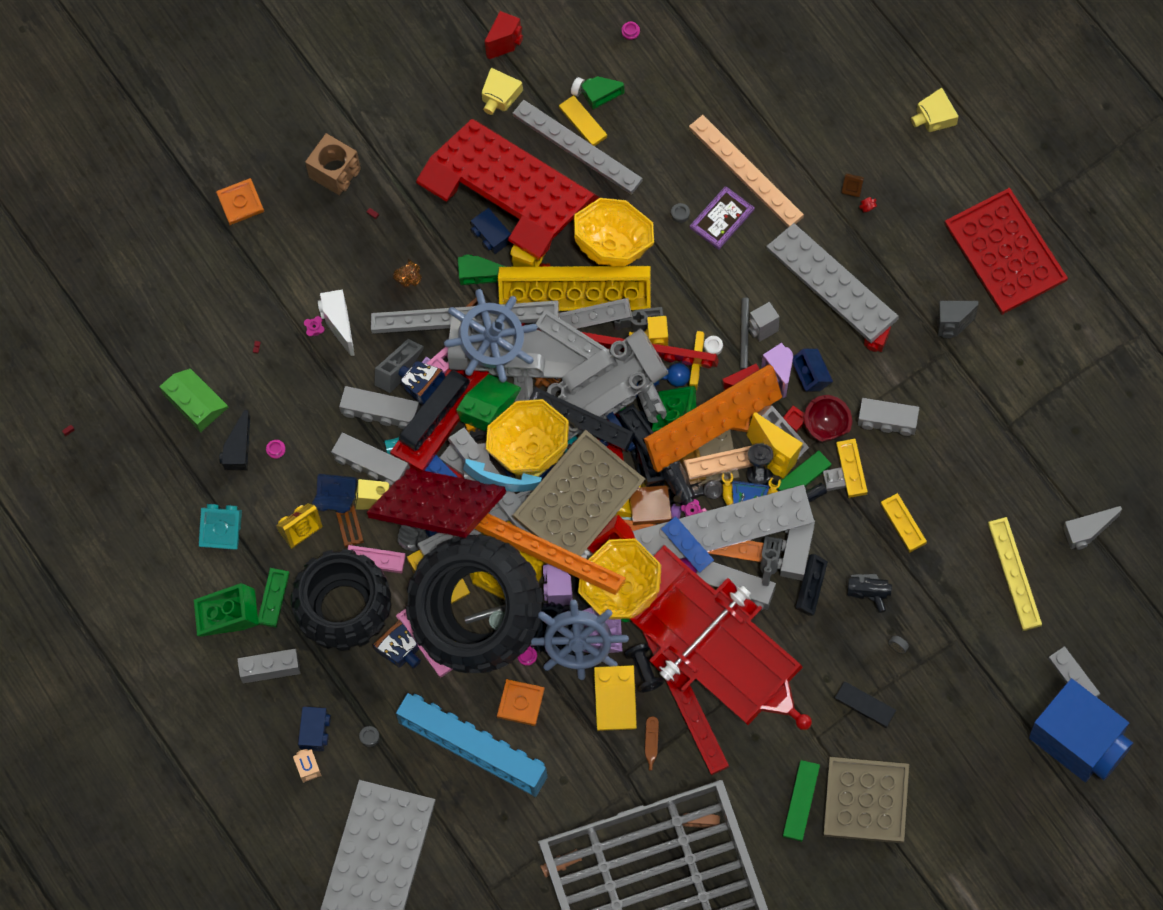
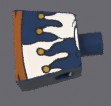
M419 361L415 362L411 368L402 366L399 370V376L402 377L401 383L404 389L422 405L425 404L446 377L442 369Z
M401 620L373 644L374 650L399 668L406 662L412 668H415L421 662V659L415 655L419 650V646Z

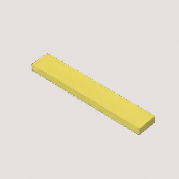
M1005 517L989 521L988 527L1022 631L1041 627L1042 623L1008 519Z

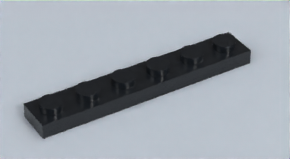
M535 387L529 399H543L563 415L570 425L582 431L587 430L593 436L625 451L628 450L635 436L634 432Z

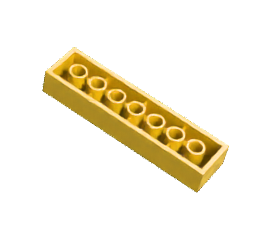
M650 266L499 267V304H506L511 296H515L517 299L516 303L558 301L559 311H571L629 298L631 310L651 308Z

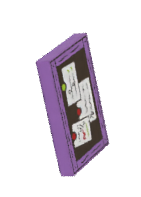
M725 186L690 225V229L719 250L751 215L754 207Z

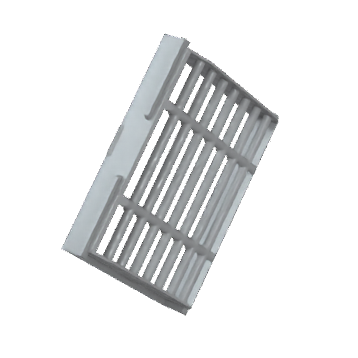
M723 780L662 799L647 806L642 805L618 813L617 816L538 841L561 910H570L569 904L607 891L611 903L592 910H622L623 907L691 884H695L698 895L655 910H680L698 903L702 904L703 910H712L709 899L745 887L749 889L750 899L718 910H743L755 906L756 910H768ZM715 791L718 804L679 816L675 804ZM666 807L669 809L672 819L602 843L599 842L596 834L597 830ZM719 811L722 812L724 823L688 835L685 834L682 824ZM672 827L676 829L677 839L608 862L605 860L603 850ZM728 830L731 838L730 842L692 854L690 842ZM585 834L589 835L592 846L553 859L550 846ZM681 846L685 857L615 881L612 880L609 872L610 869ZM735 849L737 861L699 873L696 861ZM595 853L598 865L559 878L556 866ZM688 864L692 876L619 900L616 888ZM738 868L742 869L745 879L708 892L705 891L702 883L703 880ZM602 873L605 884L567 897L565 896L562 885Z

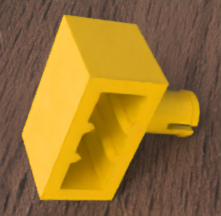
M666 316L647 317L648 329L644 332L652 344L668 346Z

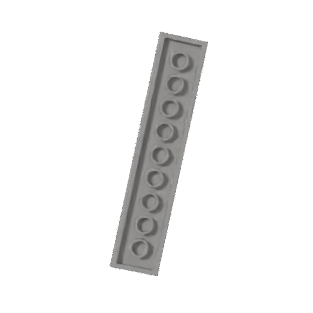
M804 485L679 519L707 552L814 523ZM668 522L633 531L635 538L652 556L665 545L679 559L686 558L661 530Z

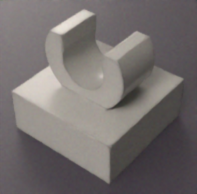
M842 467L823 471L827 491L846 488Z

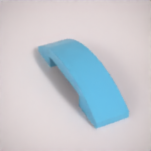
M469 459L465 460L463 470L480 483L504 486L506 491L511 492L534 490L542 479L541 477L523 473L521 480L483 471L485 463Z

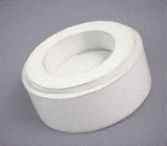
M579 77L575 79L571 88L572 95L577 97L582 92L581 85L585 82L584 79Z
M710 336L705 340V352L717 355L722 352L723 342L719 337Z

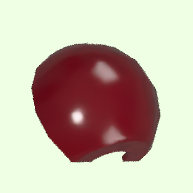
M831 395L818 396L810 402L805 410V429L818 442L831 441L847 434L851 430L853 421L851 411L846 403L838 397Z

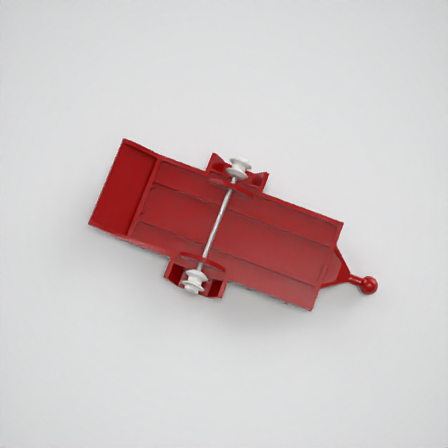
M664 545L653 556L661 564L659 593L650 604V607H647L641 614L630 619L660 647L659 651L649 660L660 671V675L667 681H671L682 692L696 679L747 725L761 711L790 715L796 720V726L800 730L809 729L812 725V720L808 715L800 714L795 710L789 683L803 667L751 622L762 610L761 606L758 607L751 601L749 597L751 593L744 586L740 588L735 586L729 578L714 590Z

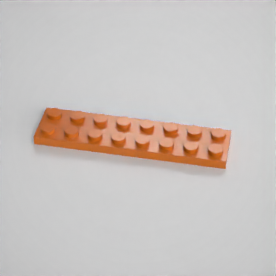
M770 364L644 438L654 470L657 472L661 471L662 468L668 467L670 464L753 416L755 412L758 413L765 406H769L781 399L782 394L774 367Z

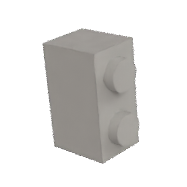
M770 302L750 312L748 330L753 338L756 337L759 342L779 331V315Z

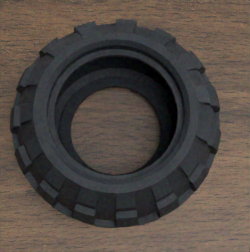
M468 535L466 538L456 537L438 544L436 548L420 560L407 588L408 606H406L407 620H410L414 631L412 634L415 640L435 662L457 672L485 673L512 663L531 645V641L541 624L538 614L542 609L543 594L534 568L530 562L525 560L519 550L509 543L495 539V537ZM474 572L490 573L500 584L505 596L506 608L503 621L497 630L488 634H476L464 629L457 622L452 612L451 598L454 588L463 577Z

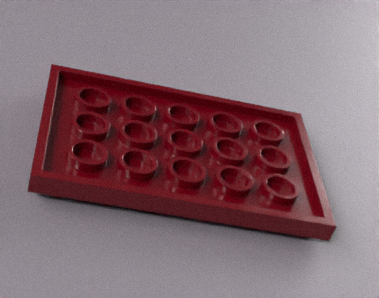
M410 468L367 511L368 518L466 538L506 494V489L504 486L495 484H484L479 481L430 471L422 472Z

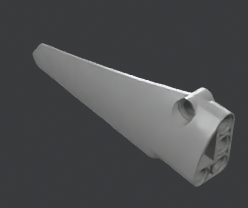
M460 311V312H462L463 314L466 315L469 311ZM481 314L473 318L474 321L484 326ZM454 316L451 317L449 339L458 338L461 321ZM490 316L491 323L495 322L497 318ZM507 321L503 322L504 329L511 328ZM471 327L468 328V336L481 334ZM536 330L524 333V342L521 348L523 352L533 358V363L528 364L516 356L510 363L504 365L506 376L563 378L565 374L587 359L545 332ZM514 335L501 337L512 345L514 344ZM482 341L471 344L478 350ZM498 345L500 356L509 353V351ZM461 346L448 347L449 369L466 370L471 360L465 355ZM490 346L484 354L487 357H493ZM477 365L474 370L489 371L490 374L498 376L496 368Z

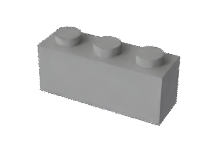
M862 398L858 426H862V428L867 430L875 428L881 429L882 432L886 433L894 431L900 432L901 435L905 436L915 435L919 407Z
M815 520L812 524L785 531V533H788V538L783 540L781 551L785 553L784 558H780L778 563V569L781 570L780 576L803 581Z
M296 649L237 658L242 683L301 674Z

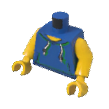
M724 472L721 475L722 481L725 483L723 484V499L727 506L778 492L776 489L781 485V479H779L778 485H773V477L769 480V485L733 481L732 472H730L731 478L728 480L724 479Z

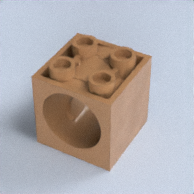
M327 133L305 161L309 178L339 196L348 189L353 176L356 177L360 172L357 151ZM339 160L345 162L337 170L324 169L325 165L331 161Z

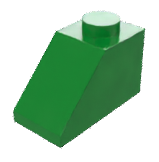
M598 76L593 79H587L581 85L582 94L592 110L625 93L623 82Z

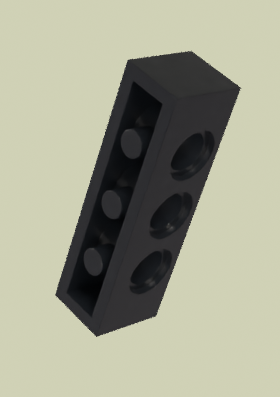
M639 411L650 427L645 411ZM633 439L632 442L636 448L631 450L636 470L645 478L641 487L663 486L665 482L663 470L659 472L654 470L651 460L649 461Z

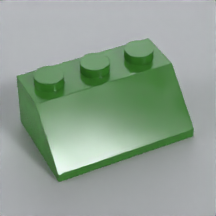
M191 369L173 374L159 386L162 394L200 432L229 408Z

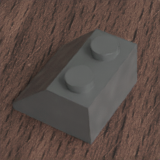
M940 301L937 314L938 336L947 339L958 336L975 320L978 301Z

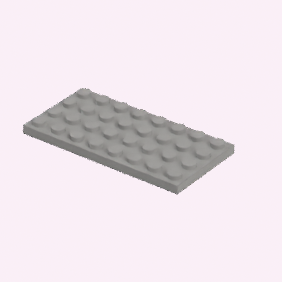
M359 780L321 910H405L436 800Z

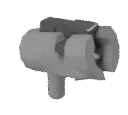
M654 384L651 385L647 392L638 394L649 422L657 423L656 416L661 414L663 419L666 417V409Z

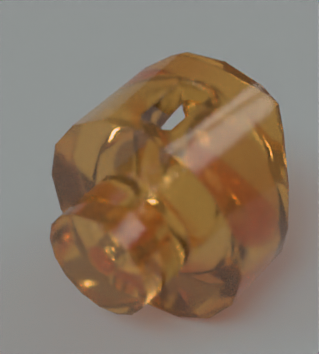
M408 259V263L405 266L395 270L393 278L404 287H408L410 284L416 286L422 278L419 274L420 267Z

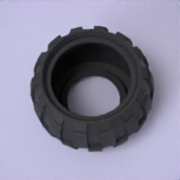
M342 549L340 552H334L333 550L322 552V556L316 559L313 557L304 565L305 569L302 572L300 571V573L298 572L293 583L291 607L295 621L307 638L314 640L317 645L327 649L335 647L339 651H345L357 645L362 647L370 642L369 639L372 636L380 633L385 626L386 618L390 615L392 605L391 591L387 578L382 569L377 567L375 562L364 554L357 555L355 551ZM348 586L355 588L363 595L366 607L355 618L345 622H330L323 617L322 602L327 593L334 588Z

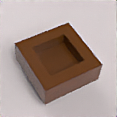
M846 173L841 193L860 197L864 177Z

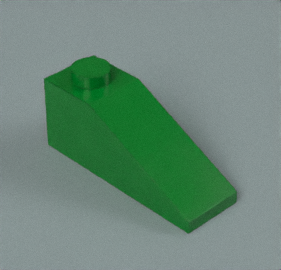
M469 254L458 257L460 285L498 282L499 267L506 266Z

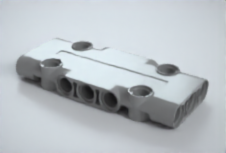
M640 328L625 340L614 342L610 350H601L565 374L562 378L563 381L559 384H551L547 392L555 396L556 392L561 390L558 398L607 419L606 416L609 413L613 412L615 414L633 402L637 394L647 392L651 385L668 375L669 372L649 338ZM625 348L624 353L619 355V350ZM643 379V383L637 386L638 380ZM569 424L568 440L576 435H581L584 431L578 428L574 429V426Z

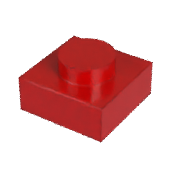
M792 406L783 418L797 433L804 425V413L795 406Z

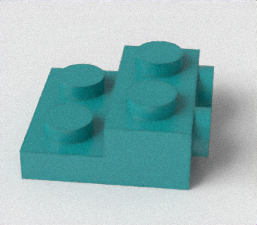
M207 504V508H201L199 547L238 549L242 510H237V506L226 505V509H219L217 504Z

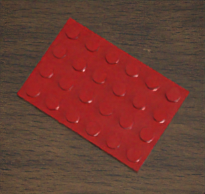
M1010 188L945 220V226L1002 315L1068 280L1063 269Z

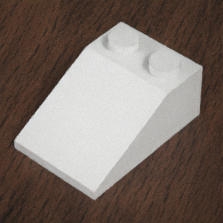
M343 289L320 293L321 300L318 301L321 318L326 320L327 326L347 352L354 356Z

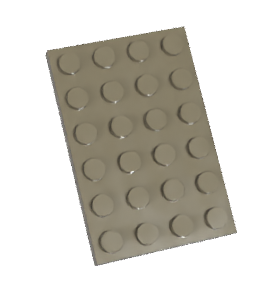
M585 430L512 517L532 534L581 556L644 482L645 478Z

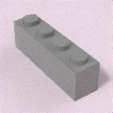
M345 386L339 408L341 414L348 418H354L355 416L367 422H372L373 420L385 426L392 424L405 429L420 410V405L417 401Z
M343 432L331 451L337 463L341 465L348 464L358 473L363 471L373 480L377 481L380 479L388 482L389 487L399 480L407 469H410L407 462Z
M712 562L701 573L698 571L696 573L714 590L727 578L739 588L744 586L751 593L749 595L751 601L758 607L761 606L762 610H768L776 587V583L771 581L769 586H763L762 578Z

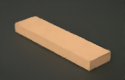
M751 446L684 460L683 465L688 479L693 480L752 467L753 464L748 460V451Z

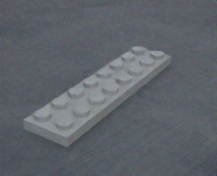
M795 223L767 245V250L870 343L876 340L899 319L895 312Z

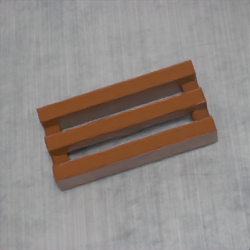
M352 506L350 511L345 513L336 512L345 548L348 545L353 546L364 543L355 506ZM348 513L353 514L358 540H355ZM344 514L349 534L351 537V542L347 541L341 515Z

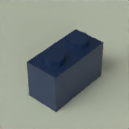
M489 208L471 220L472 233L475 237L482 239V244L487 251L491 250L495 255L511 243L508 241L511 233Z
M802 349L793 356L792 362L805 391H821L833 382L818 349Z
M302 707L298 742L300 750L324 751V745H328L329 734H326L327 726L330 727L331 715H328L326 708Z

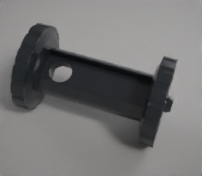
M757 443L749 448L748 460L753 464L747 471V479L750 483L767 485L772 478V472L767 468V465L772 462L773 450L767 444Z
M648 644L637 645L625 652L627 659H634L643 684L638 687L641 693L652 691L664 684L663 678H655L645 654L650 650Z

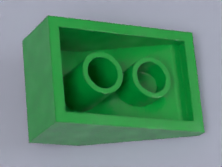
M488 374L465 395L456 409L461 422L487 432L488 425L513 404L521 391V387L507 381L500 382L499 378Z
M695 386L658 392L667 414L664 419L661 417V414L656 416L658 422L653 423L652 431H658L696 408Z
M243 583L194 599L197 636L199 637L242 631L259 625L255 589Z

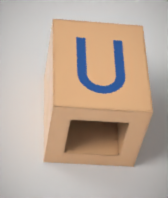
M312 749L301 750L296 753L297 755L293 756L303 783L322 776Z

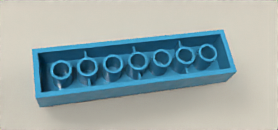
M407 693L396 712L399 724L534 797L538 795L547 779L546 767L542 761L538 759L532 760L527 757L525 752L509 748L510 745L503 740L499 742L494 740L490 733L486 731L481 733L475 729L476 727L467 721L465 723L459 721L458 717L453 713L448 712L446 714L442 712L441 708L434 703L427 704L417 694L411 695Z

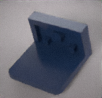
M319 474L317 478V495L312 505H315L319 511H327L328 509L335 510L338 513L350 511L356 500L357 478Z

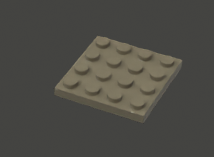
M830 757L824 836L904 843L909 764Z

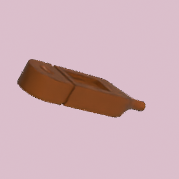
M649 717L646 721L645 756L649 763V771H652L653 763L658 754L659 722L656 717Z

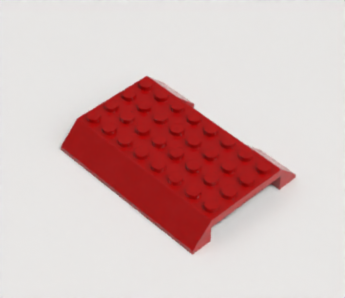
M471 119L429 158L416 180L417 184L446 202L457 192L459 182L519 218L520 220L508 241L538 260L550 249L552 239L574 218V215L600 198L474 119Z

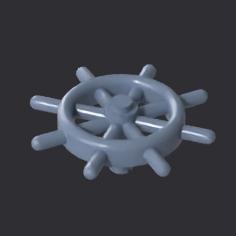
M477 289L475 294L478 305L469 310L466 315L454 307L449 308V314L460 320L461 323L458 338L446 340L444 346H461L465 355L471 360L465 370L466 375H472L477 365L487 368H496L500 382H505L507 377L504 365L510 363L516 356L528 364L533 363V358L523 352L521 348L524 342V333L536 331L538 326L536 324L522 326L518 317L511 311L517 301L515 296H511L505 306L496 303H486L483 291ZM489 313L498 315L495 322L491 323ZM481 314L484 326L474 321L473 318ZM507 321L511 328L504 329L503 322ZM471 327L481 334L468 336V328ZM514 335V344L512 345L501 337ZM482 341L478 350L471 344ZM498 345L509 351V353L500 356ZM489 346L493 357L484 355Z
M571 600V611L561 613L554 618H551L544 612H539L538 618L548 625L545 629L544 637L533 638L530 646H545L546 652L551 658L544 664L546 671L558 663L567 668L577 669L578 678L584 680L586 677L585 669L594 667L601 662L610 667L618 666L617 662L608 656L611 643H626L629 637L627 635H611L610 628L605 622L612 616L610 609H607L598 617L590 612L578 611V602ZM572 624V628L570 630L565 627L566 625ZM596 630L601 636L589 635ZM558 631L565 637H553V635ZM602 643L599 649L591 645ZM556 645H566V646L563 647V648L560 650ZM585 649L590 654L583 656V650ZM574 651L576 656L569 655V653Z

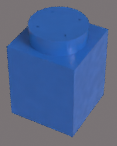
M1072 678L1035 721L1029 736L1030 740L1085 783L1093 773L1102 780H1105L1133 745V742L1124 736L1129 722Z

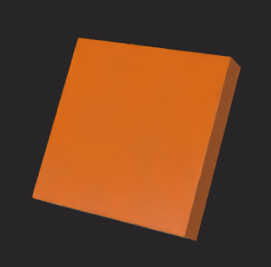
M251 178L216 191L229 225L264 212Z
M506 679L497 718L536 726L545 688Z

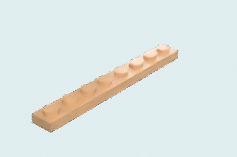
M704 115L689 126V130L787 227H790L793 223H798L804 217V214Z

